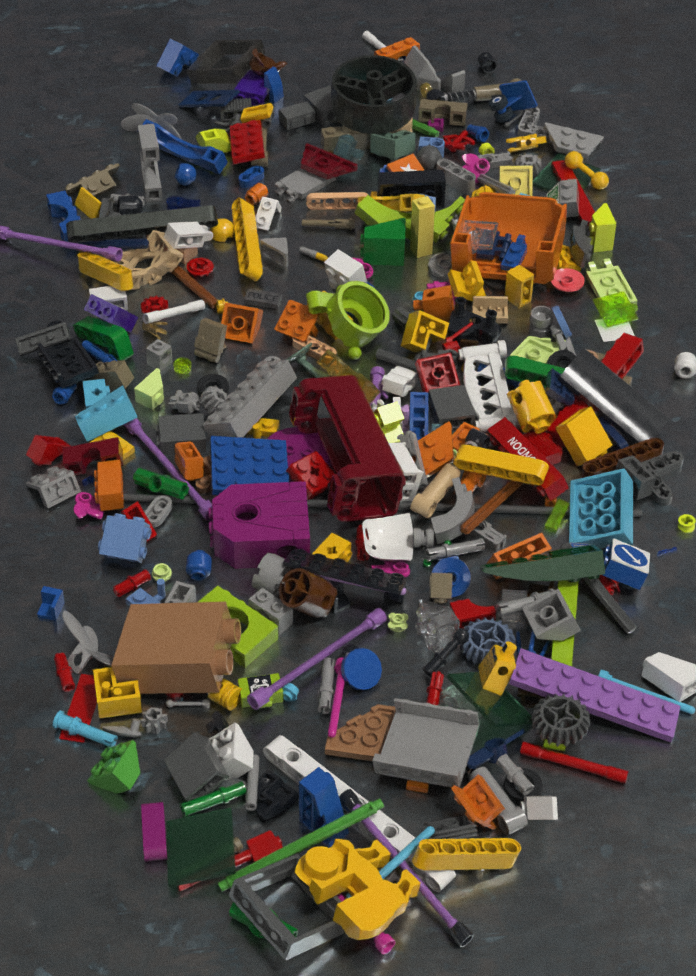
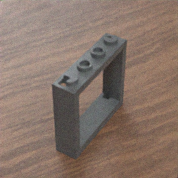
M298 854L235 879L229 893V897L285 961L345 933L341 925L333 921L336 904L342 902L337 896L318 905L331 922L295 938L254 892L291 876L315 902L310 890L295 875L297 862L301 859Z

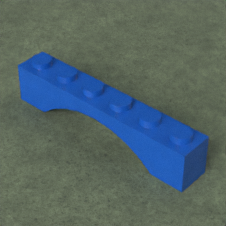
M147 119L142 124H154L160 150L219 175L228 163L221 150L211 146L203 147L188 143L174 136L159 124Z

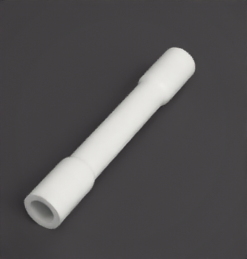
M369 31L363 33L362 38L378 50L387 47ZM399 57L397 59L398 61L404 63V59L402 57Z
M197 300L185 305L145 313L142 316L143 322L149 324L161 319L201 311L205 309V303L203 300Z

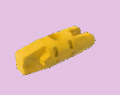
M537 134L506 139V143L516 142L517 147L509 148L507 151L512 153L538 148V144L546 143V136L537 137Z

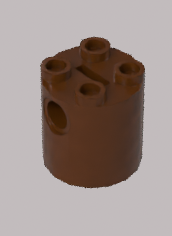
M301 568L290 570L285 574L279 586V597L284 605L315 618L326 617L329 614L337 595V589L333 587L331 582Z

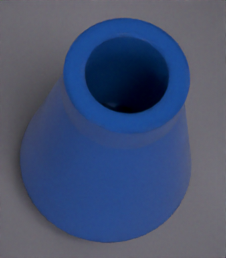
M470 124L466 129L478 142H485L489 137V131L486 127Z
M76 384L65 388L61 386L55 388L52 394L54 402L60 405L66 404L77 389Z

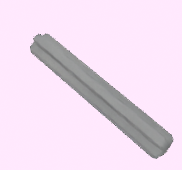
M480 174L477 177L479 183L490 186L495 191L504 194H515V190L512 187L489 176Z

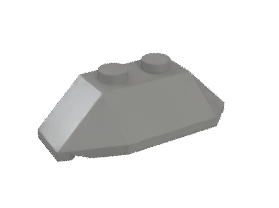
M416 45L413 46L404 64L414 72L417 84L416 89L424 92H429L432 89L440 90L441 80L436 76L431 63Z

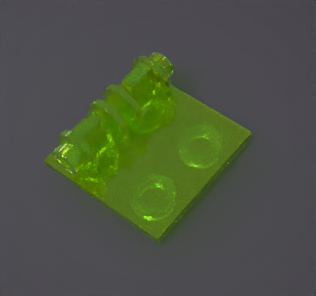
M624 291L593 299L607 328L639 319L636 311H638L637 304L630 303Z

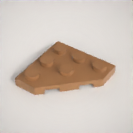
M377 704L368 713L362 716L360 714L347 721L345 726L337 730L334 738L327 737L325 755L372 761L374 754H381L396 712L395 707Z

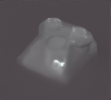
M465 220L462 233L471 234L472 254L478 250L493 249L499 225L498 222Z

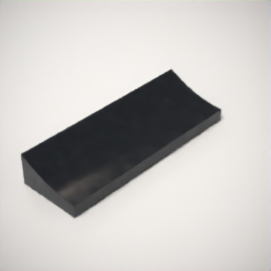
M585 348L580 351L557 379L634 444L655 438L670 420Z

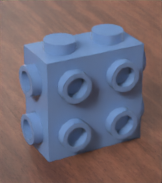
M114 513V516L107 515V519L104 520L102 525L103 537L98 544L99 554L108 558L142 564L143 559L147 555L146 542L151 536L150 525L144 522L145 519L140 517H133L132 520L126 519V516Z

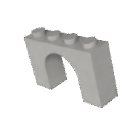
M154 124L138 125L141 176L146 202L163 201L157 161H160L159 145Z

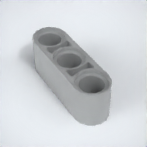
M443 158L437 161L436 170H444L446 184L462 193L471 194L475 190V174L448 159Z

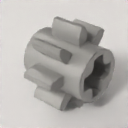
M151 707L146 712H143L141 726L146 727L147 733L158 734L162 729H166V722H168L167 714H162V708Z

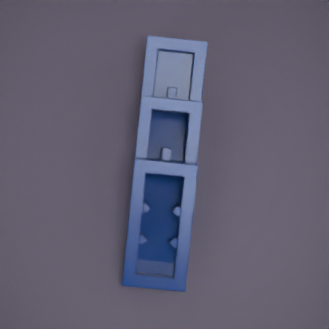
M410 392L409 431L416 434L417 441L428 435L429 392Z

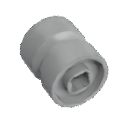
M537 306L531 310L529 334L538 338L550 337L552 332L550 327L552 326L554 315L553 310L546 306Z

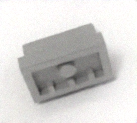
M58 466L47 469V473L42 475H34L30 478V481L26 482L27 487L39 490L46 508H50L81 492L74 472Z

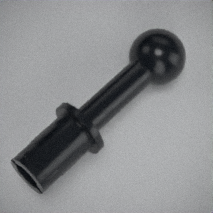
M456 629L453 633V639L441 653L435 652L433 654L434 657L422 668L426 675L431 677L433 672H437L443 665L446 666L447 661L445 659L459 644H465L468 641L469 632L466 629Z

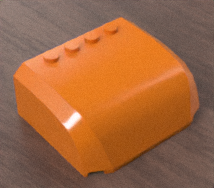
M492 192L479 193V196L475 197L467 195L450 243L452 270L463 272L464 267L468 265L470 260L477 262L482 278L506 280L507 271L501 270L502 262L498 260L499 256L495 255L493 260L476 258L483 230L500 231V236L503 237L507 233L511 234L512 242H516L519 234L526 235L527 253L521 266L534 274L533 283L546 284L554 280L564 241L567 204L561 205L557 203L556 199Z

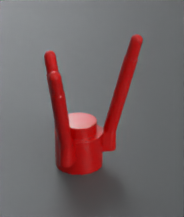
M469 323L452 336L445 338L446 342L442 343L443 350L452 349L458 353L460 346L453 339L470 328L473 323Z

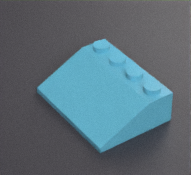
M625 468L571 480L569 543H587L598 548H605L611 544L614 538L633 545V480Z

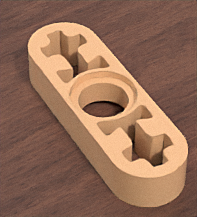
M308 336L306 342L292 338V346L297 350L312 342L311 347H318V349H309L306 354L325 364H332L337 360L335 348L311 336Z

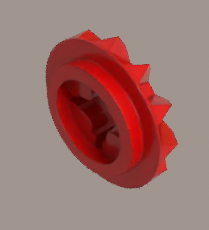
M194 258L187 263L186 268L189 275L202 278V276L208 277L209 274L213 273L214 264L207 258Z
M157 295L144 298L141 303V310L144 314L169 309L168 300Z

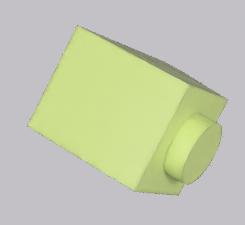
M158 368L134 388L135 402L151 410L155 409L164 400L160 369Z

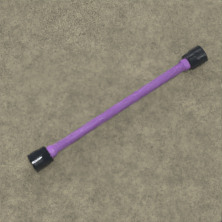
M347 789L339 796L341 806L348 813L362 806L361 801L351 789ZM369 817L361 821L368 831L372 833L373 837L391 853L390 857L393 859L399 852L395 850ZM403 861L399 868L402 871L407 869L421 883L419 892L447 923L448 932L453 937V940L459 947L468 944L473 939L474 934L463 922L457 921L456 918L451 916L425 883L415 874L410 865Z

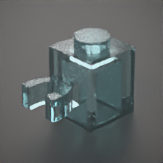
M345 134L339 137L333 154L346 160H350L352 156L360 160L365 152L355 148L358 141L353 136Z

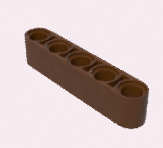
M650 438L586 461L583 464L581 478L615 471L619 459L632 455L640 462L663 454L664 442L659 438Z

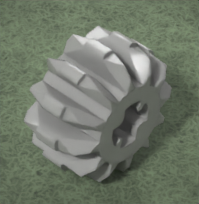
M526 153L519 155L514 165L533 166V177H537L542 168L541 159L537 155L533 156L532 153L530 155Z
M210 386L201 394L200 404L204 406V410H207L208 414H212L218 409V405L228 398L227 393L222 388Z

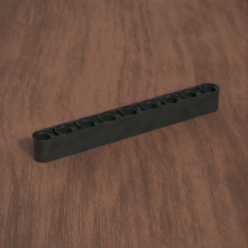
M200 206L74 220L66 223L68 241L79 243L149 235L153 230L166 232L168 223L198 222L200 225H206L208 228L218 225V218L215 206Z

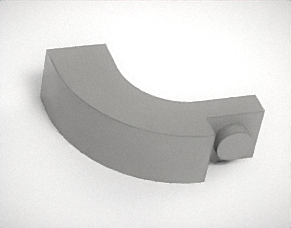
M459 477L452 479L457 498L453 509L446 514L431 518L437 544L444 543L446 540L450 541L461 535V525L475 511L472 491H467L465 483L461 484Z

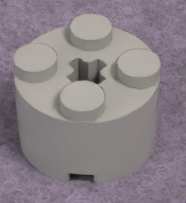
M267 553L258 565V568H260L258 575L254 574L252 587L258 591L264 588L280 599V582L285 574L294 568L283 566L284 558L273 553Z

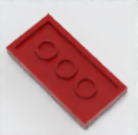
M261 119L250 120L246 123H236L230 126L233 164L265 158Z

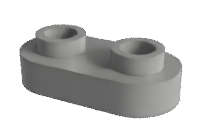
M158 496L154 498L146 509L145 514L153 528L160 526L171 512L172 500L168 496Z

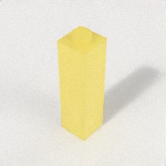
M428 196L412 200L410 249L417 258L431 255L433 251L435 205Z

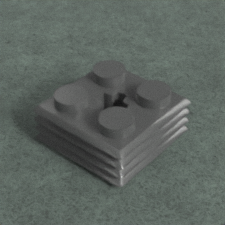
M464 815L424 823V830L428 826H432L435 829L434 834L429 839H473L478 836L476 833L478 831L476 829L477 825Z

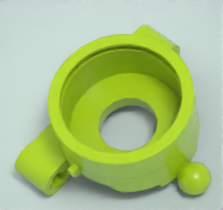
M349 281L344 285H339L336 288L335 294L320 291H311L306 294L309 313H327L333 334L343 341L344 346L349 347L348 356L353 360L359 359L362 355L360 348L369 344L388 325L390 318L388 305L383 296L367 283ZM345 311L351 312L353 315H355V317L358 319L359 325L354 323L348 317Z

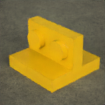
M470 260L468 265L464 267L463 272L450 269L447 275L454 296L464 297L469 301H473V296H486L483 289L484 281L476 261Z

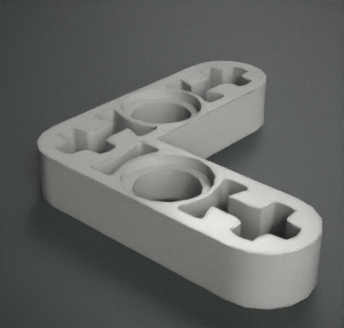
M538 107L526 109L518 125V136L537 134V137L546 136V143L553 144L548 138V131H544L543 127L536 125L539 120L540 109Z

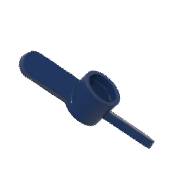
M524 728L506 739L493 738L484 743L485 747L470 755L467 767L476 769L487 761L496 764L502 755H508L506 744L524 734Z

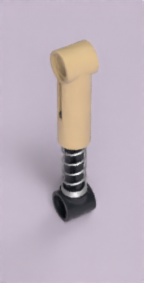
M472 428L466 436L465 445L487 449L491 437ZM455 457L452 459V462L446 464L421 494L418 493L414 497L410 507L411 511L428 519L433 515L437 504L453 486L452 479L460 477V471H463L454 465L453 460Z

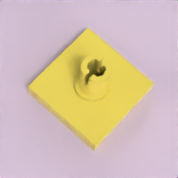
M499 166V182L512 187L515 190V195L523 193L532 196L533 166Z

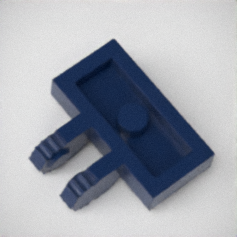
M552 368L547 374L545 393L549 398L559 403H565L567 406L574 404L575 394L557 380L561 374Z

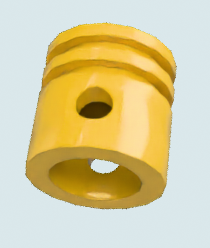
M223 678L220 691L208 693V698L227 710L232 711L240 703V691L242 688Z

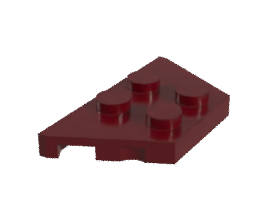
M306 143L301 160V169L328 180L357 171L358 164Z

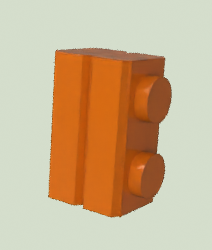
M191 441L176 443L175 464L183 477L189 481L202 478L203 457L194 443Z

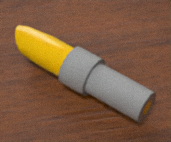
M303 246L300 247L299 252L310 256V258L324 262L328 259L326 255Z

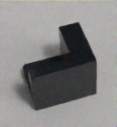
M329 581L337 589V595L331 608L335 614L350 607L351 602L344 594V583Z

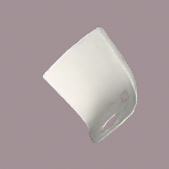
M410 513L363 521L365 550L369 555L383 561H411L413 555V528ZM365 529L368 531L369 540L366 537Z

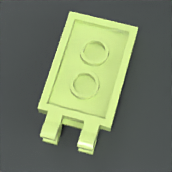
M609 258L602 260L604 263L601 266L602 269H597L594 261L587 263L588 268L585 270L586 278L604 312L637 305L638 300L619 266H613Z

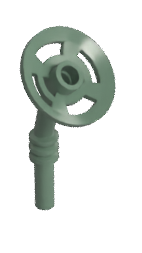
M312 342L286 359L289 363L295 361L298 364L300 363L315 378L329 377L327 373L317 370L306 361L307 357L305 354L311 348Z

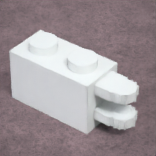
M198 222L168 223L164 238L173 249L203 247L205 241H210L214 237L213 233L208 231L206 225H200Z

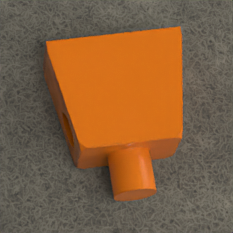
M451 285L424 290L422 300L413 301L414 311L424 310L427 314L449 322L451 312L454 310Z

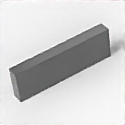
M66 322L15 338L20 356L36 352L39 349L37 344L40 342L44 348H48L71 340Z

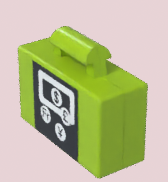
M279 673L239 678L238 687L242 688L240 691L241 707H251L247 701V696L260 687H269L280 679ZM281 688L273 693L269 698L270 701L260 708L272 707L275 703H282L283 689Z

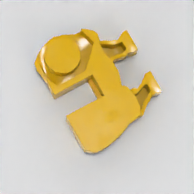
M335 839L334 844L330 848L323 846L313 847L302 856L295 869L296 877L310 890L318 905L346 890L352 895V897L336 904L333 921L341 925L348 937L356 940L369 939L386 930L394 918L405 912L409 898L417 896L421 884L407 869L402 871L401 878L397 884L382 879L377 868H383L389 862L391 853L377 839L373 841L371 847L355 849L350 841Z

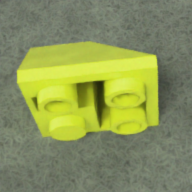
M211 129L199 132L195 136L199 146H211L223 151V153L232 151L231 138L226 130Z

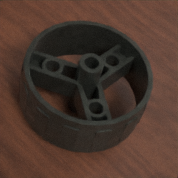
M368 55L347 60L335 70L332 76L331 104L334 117L343 126L353 131L367 134H383L402 128L408 124L415 113L417 84L414 72L403 62L386 56ZM400 93L405 95L398 101L386 103L387 100Z

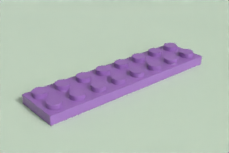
M520 649L516 660V669H514L509 682L510 685L543 697L547 695L553 697L555 693L558 696H562L564 693L566 697L573 695L574 700L580 699L581 705H586V711H589L590 714L670 743L674 737L680 705L530 651Z

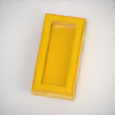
M272 103L244 108L240 120L242 123H246L250 120L270 118L273 105Z

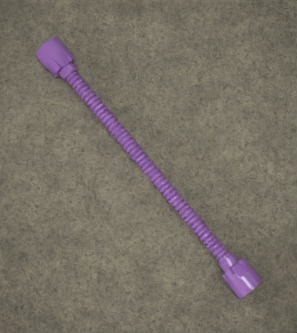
M0 226V239L3 240L15 238L100 254L111 261L119 262L122 259L123 251L121 248L108 246V248L102 249L9 230V227Z
M135 418L123 424L132 435H137L176 480L188 484V494L197 503L198 511L207 521L213 520L209 519V508L212 507L210 500L207 499L206 501L181 475L144 433L140 421Z
M376 608L365 616L366 619L362 624L269 687H260L247 696L249 705L253 709L258 710L270 701L269 698L277 690L370 628L374 630L387 621L385 612L380 608Z

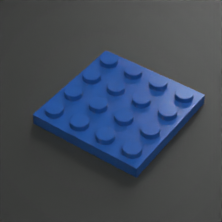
M210 437L212 495H219L232 484L289 482V474L286 472L288 468L286 440Z

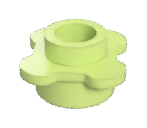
M390 613L388 615L390 619L388 628L394 632H402L408 628L406 623L408 620L407 614Z

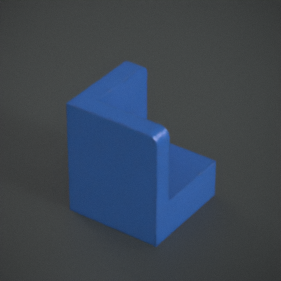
M43 586L41 590L42 604L37 616L56 621L64 605L63 590Z

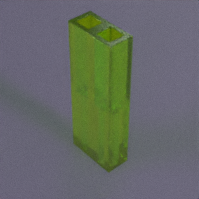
M558 498L545 524L546 529L557 532L570 503Z

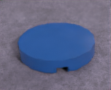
M359 648L350 651L344 657L341 672L343 679L347 681L351 688L366 690L378 683L381 678L382 667L379 658L374 652L369 649Z

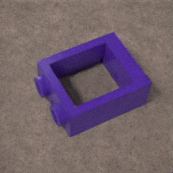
M91 294L84 308L85 311L111 324L120 326L129 333L132 332L139 318Z

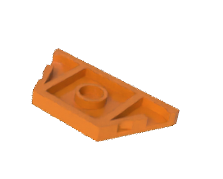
M450 421L418 440L427 478L440 471L446 464L452 462L454 458L452 425ZM412 456L413 461L416 462V457Z

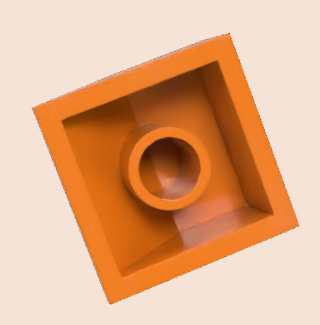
M225 302L221 324L227 325L225 339L253 344L261 326L263 310Z

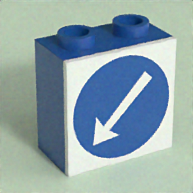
M613 538L610 546H606L603 551L605 574L603 576L640 590L649 573L650 553Z

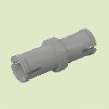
M507 754L502 755L496 764L506 773L507 779L513 782L524 796L531 793L535 786L525 777L521 767H517Z

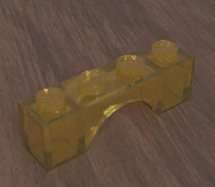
M329 349L316 362L331 377L356 376L369 403L380 393L369 379L361 373H356Z

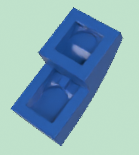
M273 66L264 73V87L269 88V101L274 104L284 97L280 75L276 67Z

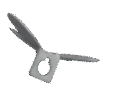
M132 104V109L137 115L126 117L121 121V127L124 130L138 131V125H142L147 119L159 124L165 130L181 139L179 133L172 126L178 122L175 115L169 113L156 115L152 110L141 104Z
M63 611L62 617L66 626L80 642L67 659L72 670L76 674H80L90 658H95L111 666L114 657L98 652V639L94 630L89 626L82 627L71 613ZM83 653L81 664L76 666L74 664L75 657Z

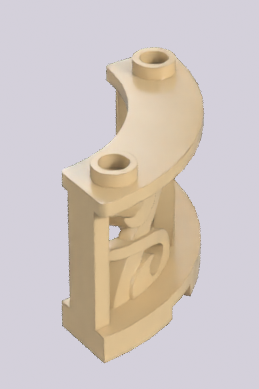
M153 230L147 238L149 241L147 249L125 251L119 262L113 261L131 269L133 288L131 290L140 289V286L146 284L150 286L162 280V276L168 271L171 273L184 257L182 252L173 249L164 238L165 232ZM154 258L150 267L146 269L135 268L137 263L142 260Z

